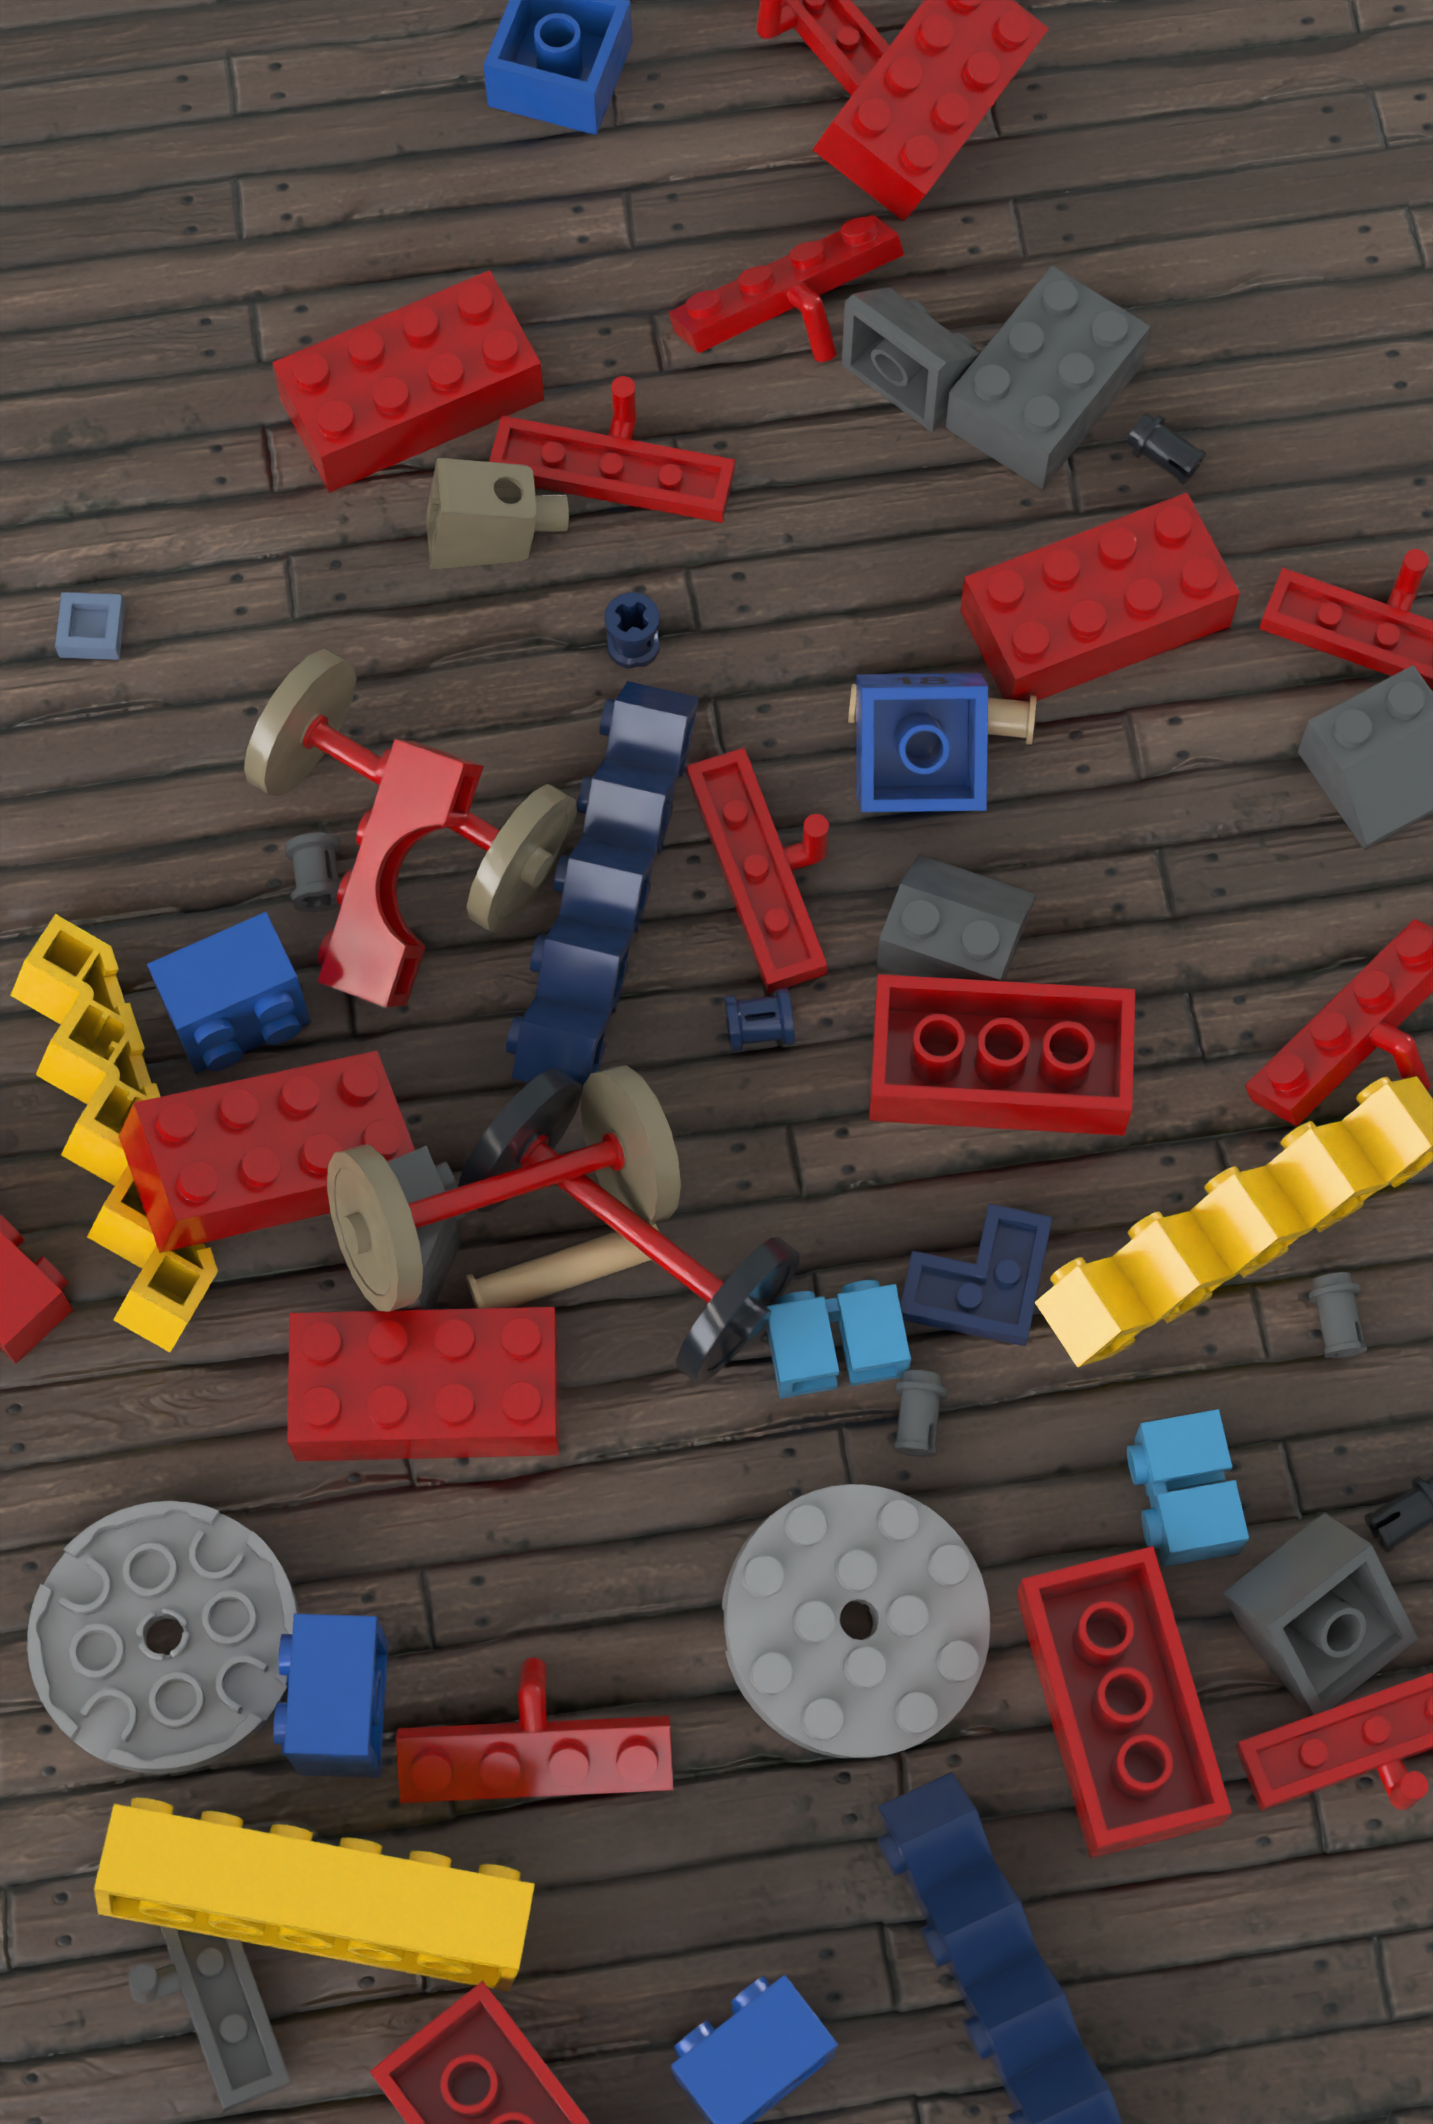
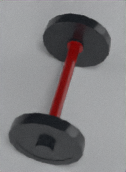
M550 1068L531 1080L495 1117L480 1138L462 1170L458 1187L560 1155L554 1148L563 1137L577 1112L582 1097L581 1083L561 1068ZM586 1174L556 1184L708 1303L685 1338L676 1358L677 1368L697 1384L708 1381L721 1371L742 1347L757 1335L771 1315V1310L766 1306L777 1304L776 1300L784 1293L799 1264L800 1253L779 1237L770 1238L749 1255L724 1283ZM507 1200L477 1210L479 1212H490Z

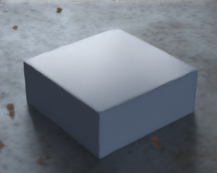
M61 592L55 642L59 658L120 660L126 607L122 594Z

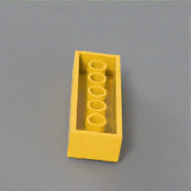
M133 1798L130 1807L118 1804L113 1805L94 1886L97 1910L100 1915L475 1986L484 1981L488 1988L509 1992L519 1971L535 1884L519 1881L521 1873L515 1869L500 1865L482 1864L479 1866L478 1873L450 1868L452 1861L450 1858L425 1851L410 1852L409 1860L381 1855V1845L358 1838H342L339 1846L313 1842L312 1832L290 1825H272L270 1833L242 1828L243 1819L222 1812L204 1811L201 1813L200 1820L172 1815L174 1809L172 1805L148 1798Z

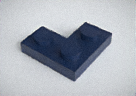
M988 1204L976 1264L912 1251L900 1305L903 1320L1026 1346L1052 1217Z

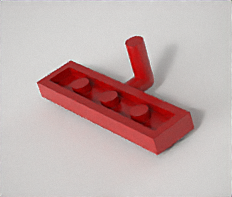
M760 0L756 25L758 35L763 39H772L794 28L850 96L853 95L890 46L851 0Z
M874 215L852 219L846 222L841 227V230L818 241L799 244L790 251L789 255L766 266L749 268L743 271L738 276V279L713 291L708 290L694 294L686 301V304L668 312L674 332L699 354L796 307L802 314L814 360L817 362L829 361L836 356L837 351L820 295L903 256L904 253L899 234Z
M620 376L611 384L613 418L608 435L501 415L489 462L529 466L533 470L535 488L723 523L735 474V459L632 440L637 421L635 383L629 377Z
M1411 549L1405 554L1387 604L1282 567L1262 617L1260 630L1389 676H1393L1414 665L1433 691V620L1410 613L1429 563V558L1424 551Z
M745 747L687 765L686 777L767 994L777 991V989L790 987L827 975V962L792 871L819 863L825 859L828 849V820L821 814L808 816L804 821L803 841L783 848Z
M1416 919L1406 926L1245 1084L1251 1101L1297 1127L1377 1047L1393 1056L1401 1079L1417 1076L1425 1089L1429 1091L1431 1083L1415 1040L1409 1034L1397 1029V1027L1433 992V927Z
M531 1657L526 1659L520 1667L518 1688L519 1723L397 1729L396 1749L400 1803L673 1790L670 1716L547 1721L545 1697L547 1666L543 1660Z
M1433 1672L1238 1742L1235 1748L1260 1811L1376 1769L1390 1803L1400 1810L1411 1808L1426 1795L1428 1781L1420 1772H1407L1403 1760L1433 1749Z

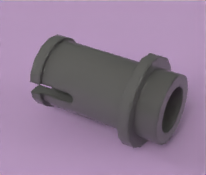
M1349 1272L1330 1273L1314 1278L1312 1280L1314 1290L1309 1293L1310 1302L1317 1303L1325 1344V1358H1345L1366 1352L1367 1347L1366 1342L1363 1340L1355 1297L1361 1293L1360 1284L1353 1283L1352 1275Z
M909 1370L903 1373V1382L896 1384L895 1392L901 1395L897 1439L894 1443L895 1452H902L903 1455L915 1457H932L937 1455L936 1438L940 1400L946 1399L948 1396L947 1388L942 1387V1375L930 1371Z

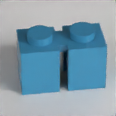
M862 1280L843 1286L841 1293L837 1294V1298L825 1300V1296L816 1298L814 1292L799 1291L779 1297L776 1300V1305L766 1306L771 1310V1315L766 1322V1330L780 1399L838 1389L836 1376L839 1375V1368L830 1322L838 1321L850 1387L903 1378V1373L909 1371L911 1356L896 1284L880 1286L876 1280Z
M1219 1409L1141 1423L1134 1438L1135 1445L1127 1446V1460L1133 1484H1144L1146 1496H1149L1150 1509L1141 1511L1142 1528L1147 1547L1153 1546L1154 1549H1159L1162 1567L1241 1553L1249 1540L1236 1480L1225 1482L1224 1471L1232 1469V1462Z

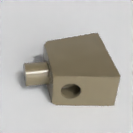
M437 458L426 514L430 569L520 562L527 559L534 532H567L569 522L567 496L535 495L533 470L527 465Z

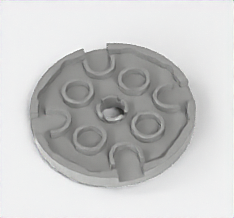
M862 1484L830 1486L800 1496L779 1508L766 1518L743 1544L733 1562L723 1594L722 1610H724V1631L727 1645L725 1654L735 1682L754 1711L780 1735L803 1748L830 1757L871 1758L885 1756L911 1748L932 1737L950 1723L964 1707L980 1679L986 1662L991 1629L990 1609L984 1581L975 1559L957 1532L942 1517L916 1499L887 1488ZM848 1602H857L869 1606L873 1626L871 1635L863 1640L851 1638L841 1627L840 1613Z
M160 1501L134 1505L114 1512L87 1527L63 1549L65 1553L50 1572L44 1585L40 1583L35 1595L27 1631V1652L33 1683L41 1702L59 1728L79 1747L92 1756L122 1769L153 1774L177 1773L203 1767L228 1756L246 1744L269 1722L275 1713L276 1703L282 1702L288 1692L287 1676L279 1674L280 1638L282 1634H292L294 1614H299L293 1588L275 1554L255 1532L221 1514L219 1510L190 1502ZM162 1619L175 1620L181 1624L184 1630L181 1642L174 1650L170 1651L169 1655L152 1652L147 1646L149 1629L154 1623Z

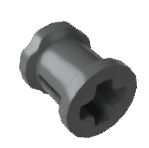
M322 832L298 835L285 843L286 857L293 861L296 889L291 892V898L295 909L317 912L340 906L337 903L340 883L336 856L341 852V841L338 836Z

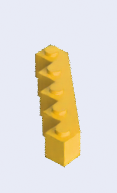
M55 914L25 959L10 996L60 1024L50 1040L35 1075L87 1104L76 1122L61 1156L114 1185L87 1238L142 1268L113 1320L164 1350L171 1352L215 1278L218 1269L211 1248H206L204 1243L159 1253L120 1143L119 1134L134 1102L161 1096L157 1084L151 1083L142 1053L145 1047L130 1003H125L116 976L119 968L112 947Z
M1415 1076L1393 1082L1388 1077H1383L1373 1082L1356 1096L1360 1106L1342 1121L1317 1127L1313 1121L1302 1124L1281 1140L1280 1144L1285 1150L1266 1166L1242 1172L1239 1171L1237 1166L1230 1167L1216 1175L1205 1185L1204 1189L1208 1196L1190 1211L1163 1217L1159 1211L1152 1213L1129 1229L1127 1234L1131 1241L1112 1257L1086 1263L1083 1257H1080L1058 1269L1050 1277L1054 1286L1041 1296L1035 1304L1076 1366L1081 1367L1113 1357L1133 1345L1136 1340L1134 1337L1143 1329L1153 1326L1162 1319L1168 1324L1210 1299L1212 1292L1222 1283L1239 1273L1245 1278L1287 1253L1288 1246L1299 1237L1309 1233L1314 1228L1319 1233L1362 1208L1364 1201L1376 1191L1390 1183L1395 1188L1417 1175L1432 1163L1433 1098L1418 1077Z

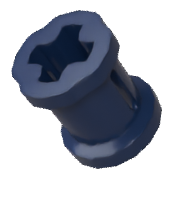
M632 592L621 594L614 598L605 610L604 621L608 632L609 656L617 665L627 669L648 666L656 659L660 652V642L658 639L660 616L656 604L649 597L641 593Z
M788 988L777 989L775 996L739 1001L734 995L724 996L731 1052L741 1051L743 1044L781 1039L785 1045L795 1044L794 1022Z

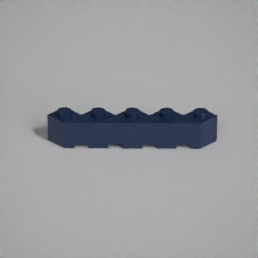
M627 681L615 700L608 698L605 703L600 722V735L609 737L605 759L593 777L585 776L582 781L577 801V812L586 814L583 834L570 856L561 855L555 874L554 891L563 893L560 913L548 935L539 934L537 936L531 956L530 971L539 973L536 996L524 1017L514 1016L508 1033L506 1053L515 1055L512 1079L530 1082L550 1068H561L581 1083L583 1091V1085L590 1074L600 1069L606 1044L603 1042L605 1030L611 1012H616L629 967L627 959L634 932H639L651 889L650 877L656 853L661 854L673 812L672 800L678 776H683L688 759L699 697Z
M950 1772L878 1806L887 1834L877 1838L881 1852L892 1874L897 1876L904 1873L928 1924L920 1928L925 1946L937 1968L947 1964L971 2015L970 2018L963 2021L969 2040L981 2061L988 2057L991 2058L1015 2109L1014 2112L1007 2115L1009 2124H1123L1109 2085L1082 2044L1066 1995L1037 1950L1021 1901L996 1864L978 1812L954 1774Z

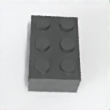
M1052 265L949 391L945 428L1044 490L1143 365L1151 326Z

